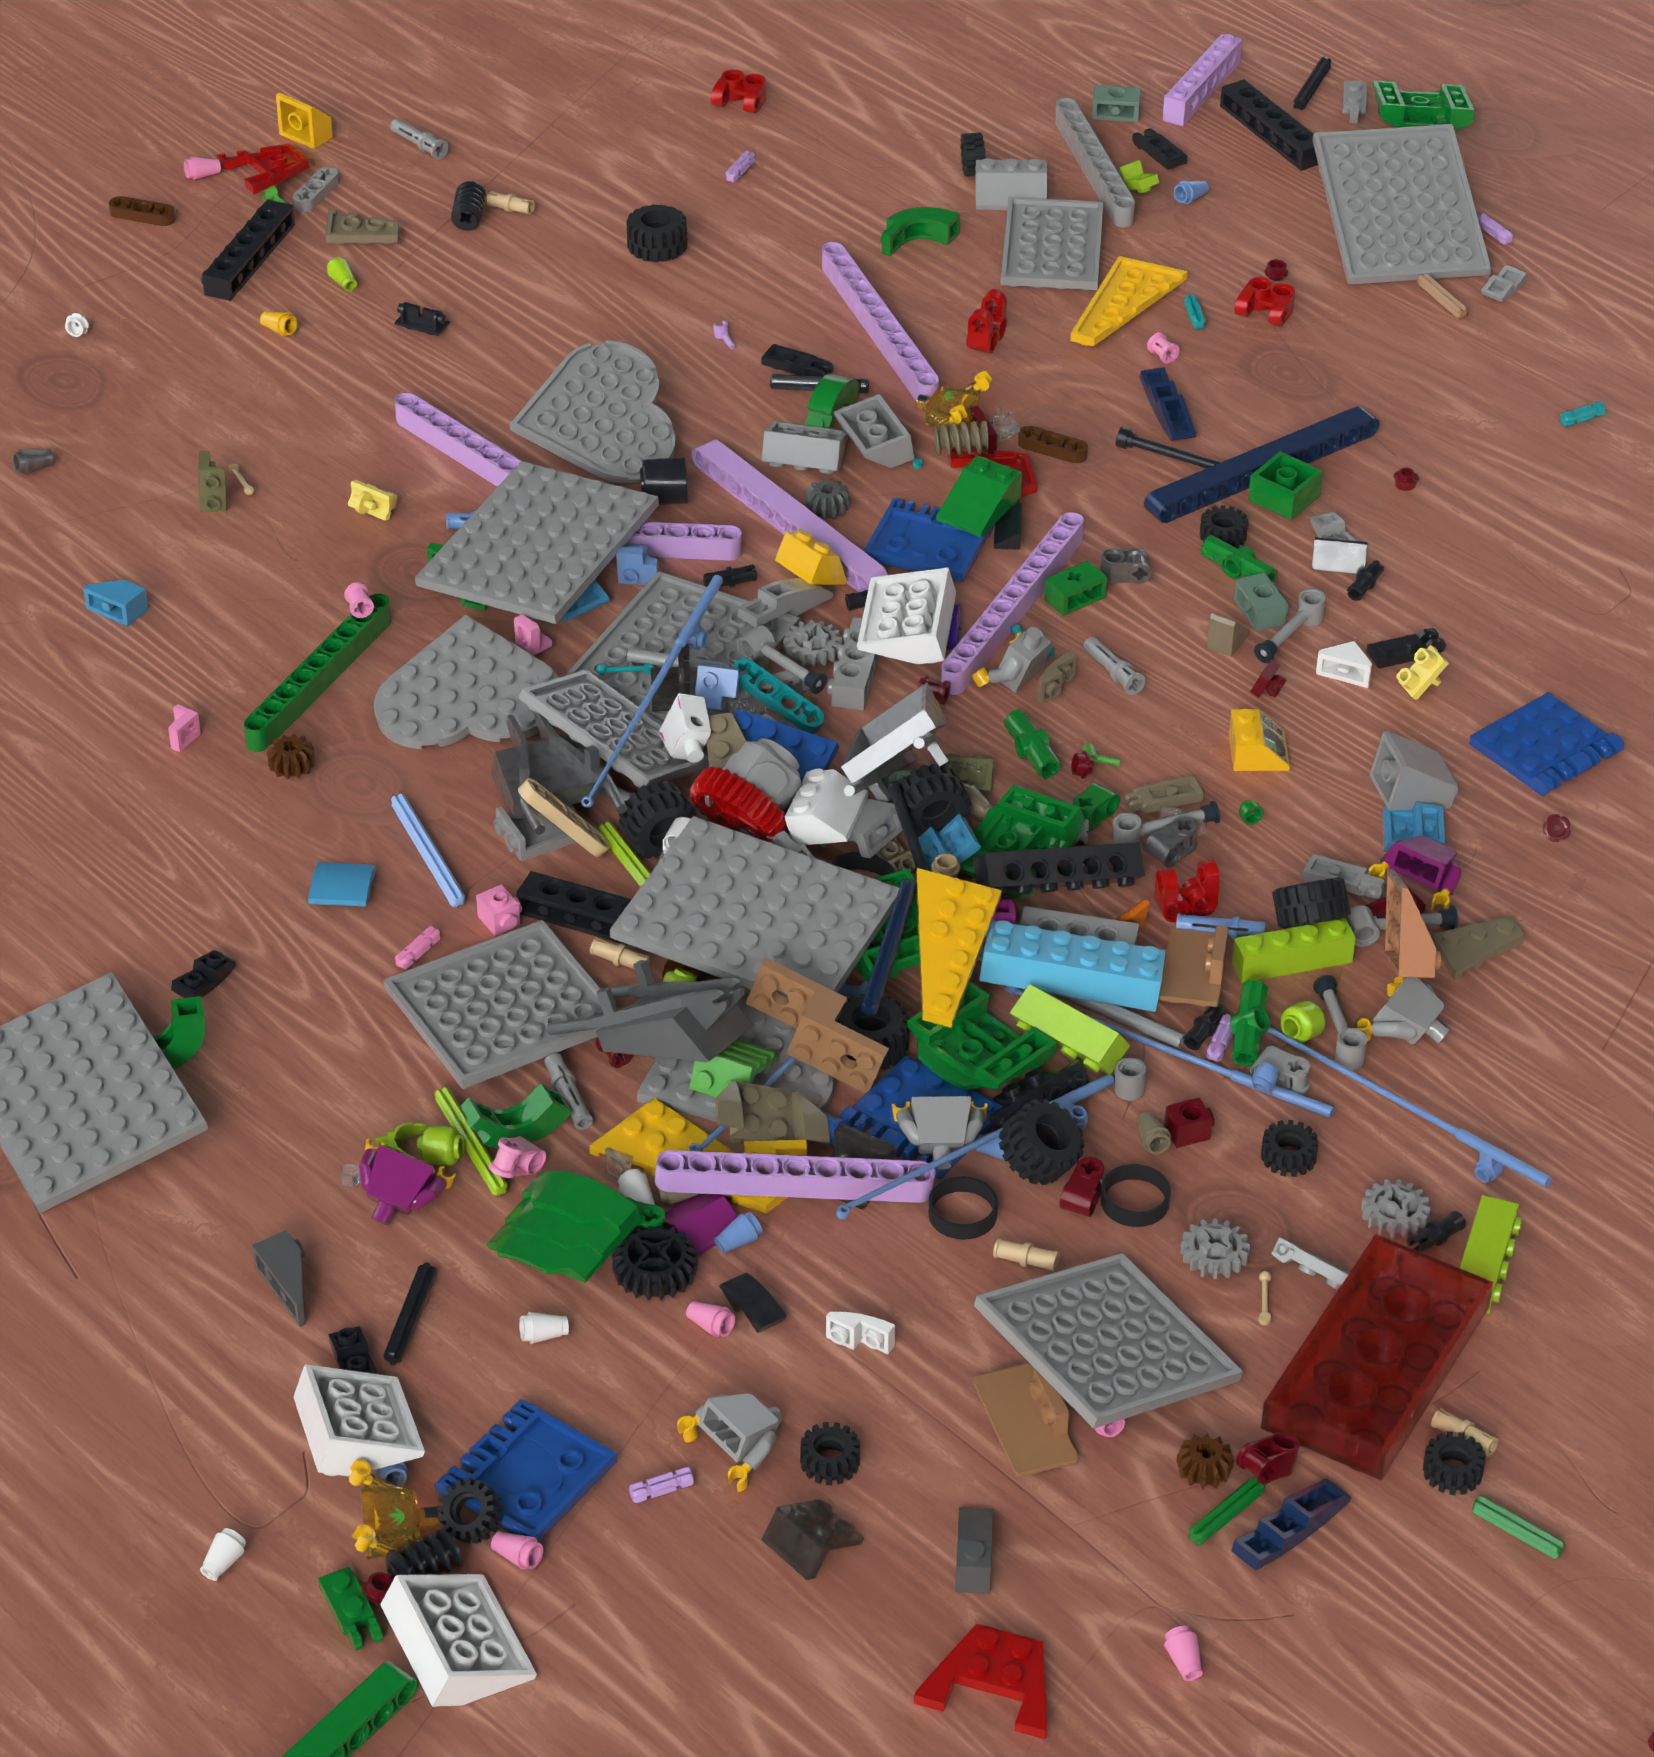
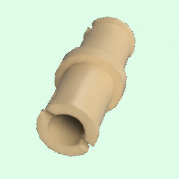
M490 191L486 198L487 206L502 208L509 213L516 211L532 215L535 209L534 200L519 198L512 193L505 195Z
M595 937L590 947V955L612 961L613 965L617 967L623 965L635 970L634 963L640 960H648L650 965L651 956L630 950L625 944L620 943L616 945L599 937Z
M998 1238L994 1246L993 1257L1018 1262L1021 1267L1028 1268L1031 1265L1055 1272L1059 1265L1060 1253L1034 1247L1033 1243L1029 1242L1020 1244Z
M1443 1408L1436 1411L1431 1421V1427L1437 1428L1446 1434L1447 1432H1453V1437H1458L1459 1432L1464 1433L1465 1440L1470 1436L1475 1439L1474 1445L1480 1443L1482 1451H1485L1487 1457H1490L1497 1448L1499 1441L1497 1437L1476 1428L1474 1422L1468 1419L1463 1421Z

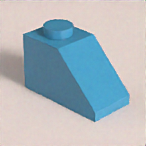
M127 580L87 584L83 587L86 609L125 626H129L148 611L146 589Z

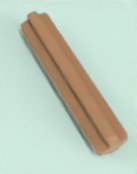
M1428 273L1419 275L1418 285L1457 319L1467 316L1468 308Z

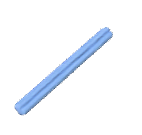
M404 794L393 796L391 798V806L449 903L453 907L464 905V892Z

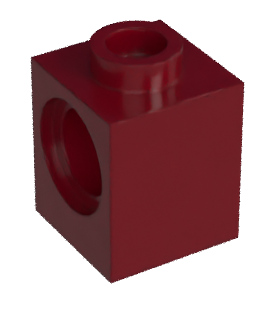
M1200 1097L1166 1106L1164 1127L1170 1132L1171 1140L1176 1148L1210 1140L1214 1116L1211 1109L1205 1107Z

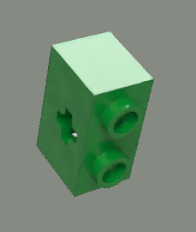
M1085 561L1046 578L1044 600L1062 616L1068 615L1106 598L1107 576L1089 561Z

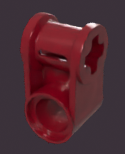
M1084 1157L1079 1160L1069 1181L1063 1188L1059 1204L1061 1209L1087 1217L1093 1215L1101 1195L1103 1182L1101 1178L1104 1174V1164L1100 1159Z
M1279 1432L1257 1441L1248 1442L1238 1452L1236 1464L1240 1468L1248 1469L1255 1475L1256 1481L1262 1485L1282 1477H1288L1294 1471L1300 1441L1291 1434Z

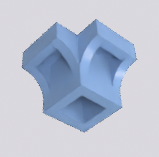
M625 544L616 552L618 583L646 585L659 571L658 559L649 556L648 545Z
M702 662L698 665L695 696L704 697L706 708L721 710L725 697H738L741 669L732 668L728 664Z

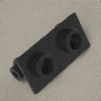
M408 302L399 303L397 312L401 316L394 322L395 325L439 336L450 323V321L445 320L446 316L441 311L424 307L422 314H420V306Z

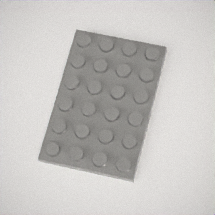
M1009 197L1000 285H1008L1010 287L1030 286L1033 288L1049 287L1061 290L1066 288L1083 291L1097 290L1103 202Z
M588 670L523 688L519 695V699L526 703L530 710L538 712L548 719L551 725L569 734L573 741L581 743L585 747L591 745L599 749V758L606 762L610 759L639 708ZM645 711L611 766L613 770L623 773L632 780L634 785L640 788L643 785L645 787L649 786L651 782L655 781L657 784L661 781L668 782L708 767L709 760L706 754H704L702 760L696 763L670 756L658 733L662 723Z

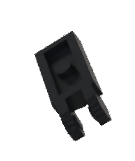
M1151 128L1146 129L1144 135L1139 132L1132 135L1134 145L1138 149L1144 150L1167 170L1187 163V155Z
M772 344L761 357L762 365L795 375L825 376L834 371L832 363L828 360L825 361V359L818 358L815 355L777 344Z
M1427 628L1423 629L1418 635H1406L1367 644L1366 652L1377 668L1381 669L1415 661L1414 654L1420 648L1427 649L1430 645L1434 646L1441 653L1446 649V643L1443 639L1438 638L1439 633L1436 629Z

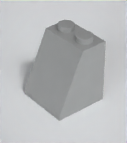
M1383 731L1369 776L1388 810H1413L1415 802L1443 806V809H1451L1454 797L1458 794V784L1453 779L1447 764L1442 760L1438 751L1392 732Z

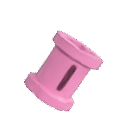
M1161 332L1154 334L1147 343V349L1151 353H1156L1160 356V360L1164 364L1174 362L1179 355L1178 345L1170 343Z
M359 582L350 584L345 590L344 596L347 602L350 603L351 614L357 618H364L373 612L374 603L368 597L369 592L366 585Z

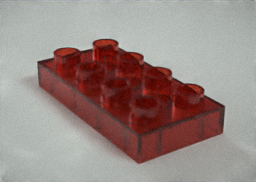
M1375 1234L1264 1401L1261 1429L1272 1434L1279 1432L1291 1434L1300 1441V1446L1382 1481L1488 1311L1493 1282Z

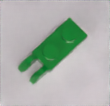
M350 1566L318 1578L319 1587L343 1635H347L355 1651L363 1647V1640L358 1630L366 1627L375 1643L383 1641L382 1631L375 1614Z

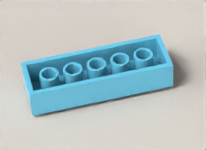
M992 920L987 933L979 981L1026 989L1031 984L1045 993L1156 1012L1166 950H1160L1153 946L1132 945L1124 941L1103 940L1095 936L1074 935L1066 931L1045 930L1032 925L1011 924L1004 920Z

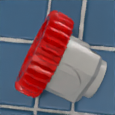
M765 738L759 739L758 742L748 741L744 743L737 753L730 757L723 768H715L714 766L705 768L693 782L690 788V796L695 803V807L700 809L701 814L708 818L707 821L770 843L776 834L782 831L787 833L788 831L784 811L802 786L800 775L797 771L799 763L788 750L774 741Z

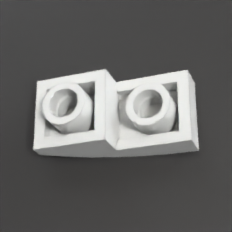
M829 1312L826 1315V1338L852 1350L862 1342L872 1349L889 1354L895 1347V1325L864 1314Z

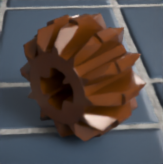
M295 734L291 737L283 735L282 739H273V744L268 746V766L270 771L276 773L277 777L285 775L287 779L291 776L299 778L301 773L309 774V769L314 767V747L312 742L306 740L305 736L297 738Z
M1207 1432L1204 1438L1194 1434L1191 1441L1184 1440L1177 1454L1176 1463L1178 1464L1180 1478H1188L1189 1486L1196 1483L1200 1484L1203 1490L1206 1485H1211L1216 1489L1220 1482H1227L1231 1469H1233L1234 1459H1232L1233 1455H1231L1230 1445L1223 1444L1221 1436L1215 1439L1210 1438Z

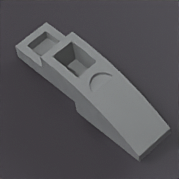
M801 578L779 580L758 588V598L738 607V617L757 627L787 612L798 616L833 598V592L821 585L809 584Z

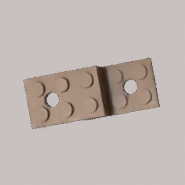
M765 957L745 1004L796 1029L786 1054L864 1093H867L872 1088L889 1048L837 1022L847 997ZM778 991L784 992L787 997L780 995ZM846 1055L853 1056L856 1061L849 1059Z

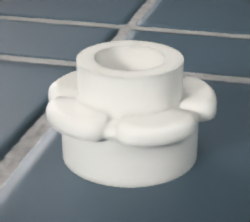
M73 313L72 316L69 315L67 317L65 329L71 336L79 337L88 332L89 323L84 316L79 313Z

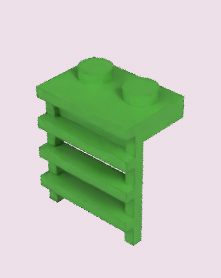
M737 1039L709 1062L694 1061L689 1089L716 1098L734 1080L753 1084L755 1075L779 1061L780 1055L774 1051Z

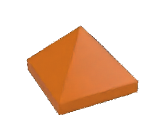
M1143 900L1131 906L1115 920L1140 924L1139 928L1143 929L1150 906L1149 900Z

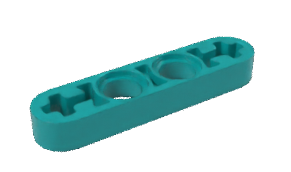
M742 658L734 663L733 668L741 669L742 672L745 669L749 671L748 674H740L739 687L800 730L811 734L820 730L824 721V714L820 708L752 660ZM757 676L758 678L756 679L755 684H753L752 680H755ZM768 683L773 687L774 691L764 693L760 690L759 685ZM783 699H791L795 702L796 707L787 709L782 705L781 701ZM800 708H802V709H803V712H800V714H799V716H798L797 714H798ZM807 718H815V721H811L810 723L806 721Z

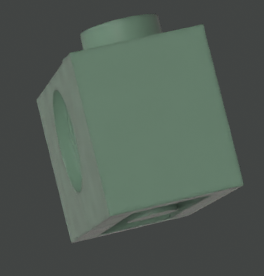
M1095 85L1092 119L1138 122L1141 88Z
M1266 573L1236 579L1234 601L1256 632L1285 625L1286 613L1289 612L1288 601L1281 596L1276 584L1271 582Z

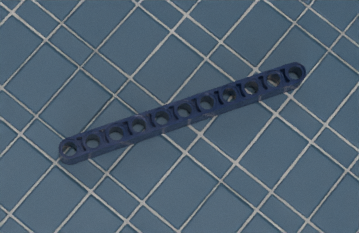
M1362 406L1353 407L1156 489L1146 496L1144 508L1161 523H1168L1249 489L1250 476L1279 451L1308 464L1372 437L1378 431L1380 421Z

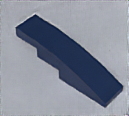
M1165 367L1140 371L1139 378L1159 423L1170 440L1195 438L1196 432L1182 394L1178 395L1174 382L1169 381Z
M1325 1478L1285 1498L1280 1510L1260 1519L1255 1531L1236 1539L1231 1551L1256 1571L1281 1557L1321 1528L1350 1502L1351 1496Z

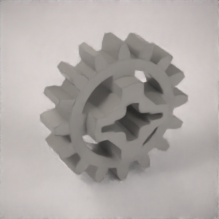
M810 620L809 624L800 621L799 627L791 625L790 631H785V638H783V650H786V657L792 656V661L794 662L800 660L801 666L811 664L812 667H816V663L819 662L825 666L827 660L834 662L835 656H838L839 646L842 644L840 631H833L832 624L824 626V621L814 623L813 620Z
M1386 1179L1384 1180V1186L1374 1183L1372 1190L1366 1189L1361 1205V1211H1363L1362 1219L1369 1220L1368 1228L1378 1227L1379 1235L1384 1234L1386 1231L1390 1233V1238L1394 1239L1396 1233H1400L1403 1238H1407L1409 1231L1417 1234L1419 1227H1426L1431 1208L1428 1206L1429 1198L1422 1197V1189L1414 1191L1413 1183L1411 1182L1403 1186L1400 1179H1397L1396 1184H1391Z
M1213 1218L1212 1224H1207L1204 1219L1200 1220V1227L1191 1224L1189 1232L1183 1233L1180 1254H1183L1182 1261L1183 1263H1190V1271L1200 1269L1201 1277H1204L1207 1273H1212L1213 1279H1217L1218 1274L1223 1273L1226 1278H1229L1231 1270L1240 1273L1241 1265H1247L1250 1244L1247 1243V1234H1240L1239 1226L1230 1228V1221L1227 1220L1223 1225L1218 1224L1217 1218Z

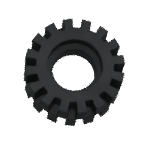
M981 132L961 134V163L965 176H975L976 160L986 158Z
M1221 505V509H1218L1217 506L1212 507V510L1208 508L1201 516L1200 539L1204 543L1208 536L1213 535L1233 547L1239 548V544L1243 545L1247 539V515L1245 513L1242 514L1240 509L1234 511L1232 506L1229 509H1225V505Z
M1283 1120L1278 1121L1277 1126L1273 1123L1269 1125V1130L1266 1129L1264 1131L1261 1159L1264 1161L1266 1168L1271 1166V1172L1276 1173L1280 1170V1176L1286 1177V1172H1289L1291 1177H1297L1298 1171L1301 1175H1304L1307 1169L1311 1171L1313 1165L1316 1164L1319 1144L1316 1132L1312 1133L1310 1126L1304 1129V1123L1300 1121L1298 1125H1293L1294 1120H1288V1124H1284ZM1292 1146L1298 1148L1299 1150L1288 1151L1282 1149L1281 1147Z
M823 1422V1428H819L818 1424L812 1426V1432L807 1430L804 1433V1437L801 1438L800 1463L802 1471H806V1476L809 1479L815 1476V1482L819 1484L822 1479L826 1480V1485H832V1480H836L837 1484H842L843 1477L850 1480L853 1473H857L858 1465H860V1440L857 1439L855 1431L850 1433V1427L846 1425L843 1429H840V1423L834 1422V1427H829V1422ZM833 1449L842 1454L837 1457L828 1458L818 1453L823 1450Z
M1447 1432L1446 1438H1444L1442 1433L1436 1436V1440L1432 1438L1429 1441V1445L1426 1446L1423 1462L1424 1477L1426 1480L1430 1479L1429 1485L1434 1488L1438 1484V1491L1444 1493L1445 1489H1449V1495H1455L1456 1490H1459L1461 1495L1467 1494V1488L1471 1492L1475 1490L1476 1484L1480 1485L1485 1466L1486 1455L1485 1451H1482L1481 1444L1477 1443L1474 1445L1475 1439L1471 1436L1465 1440L1464 1433L1460 1432L1458 1437H1453V1432ZM1455 1459L1461 1461L1466 1466L1460 1468L1450 1467L1442 1461Z
M465 1478V1482L460 1479L455 1481V1488L449 1485L445 1489L449 1492L448 1496L446 1497L442 1494L439 1500L443 1501L444 1505H437V1512L442 1514V1516L438 1517L439 1523L444 1525L442 1529H445L452 1537L470 1544V1541L475 1544L481 1543L480 1538L488 1540L491 1538L488 1532L491 1530L496 1533L499 1529L494 1525L495 1522H502L503 1516L498 1514V1511H504L503 1505L498 1502L502 1499L499 1494L494 1492L493 1488L479 1480L475 1481L471 1478ZM469 1499H477L481 1505L478 1518L472 1523H463L460 1518V1510L463 1504Z

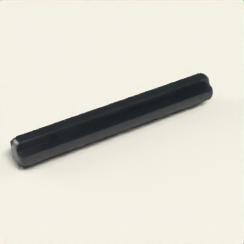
M1320 58L1293 100V107L1295 109L1303 110L1331 68L1330 63L1332 61L1330 58Z
M772 374L770 377V387L772 389L814 391L824 376ZM851 378L860 383L858 393H868V379Z
M428 1262L418 1266L384 1352V1360L388 1361L390 1365L402 1362L436 1275V1268Z

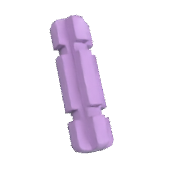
M748 150L745 151L725 172V179L732 183L736 182L755 161V154L753 152L750 153Z
M1485 213L1477 215L1480 228L1498 240V242L1507 245L1513 241V234Z
M1229 1014L1222 1016L1221 1024L1218 1025L1211 1040L1212 1043L1208 1046L1206 1055L1208 1060L1220 1062L1225 1054L1224 1052L1227 1050L1233 1036L1230 1027L1231 1016Z
M683 1467L676 1469L675 1474H672L670 1471L648 1478L644 1484L642 1481L631 1484L629 1486V1494L632 1501L640 1503L646 1501L647 1496H650L652 1499L677 1491L676 1487L678 1486L681 1489L692 1486L694 1479L690 1468Z

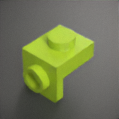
M1135 160L1119 168L1122 180L1128 190H1137L1138 193L1150 191L1151 186L1159 183L1158 174L1143 173L1140 160Z

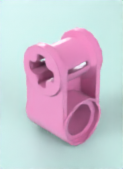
M521 1136L500 1138L498 1142L500 1148L495 1161L490 1162L489 1169L493 1173L505 1178L534 1175L543 1167L546 1161V1152Z

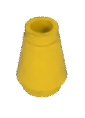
M265 311L260 317V322L263 326L281 336L292 335L296 331L297 319L290 312Z

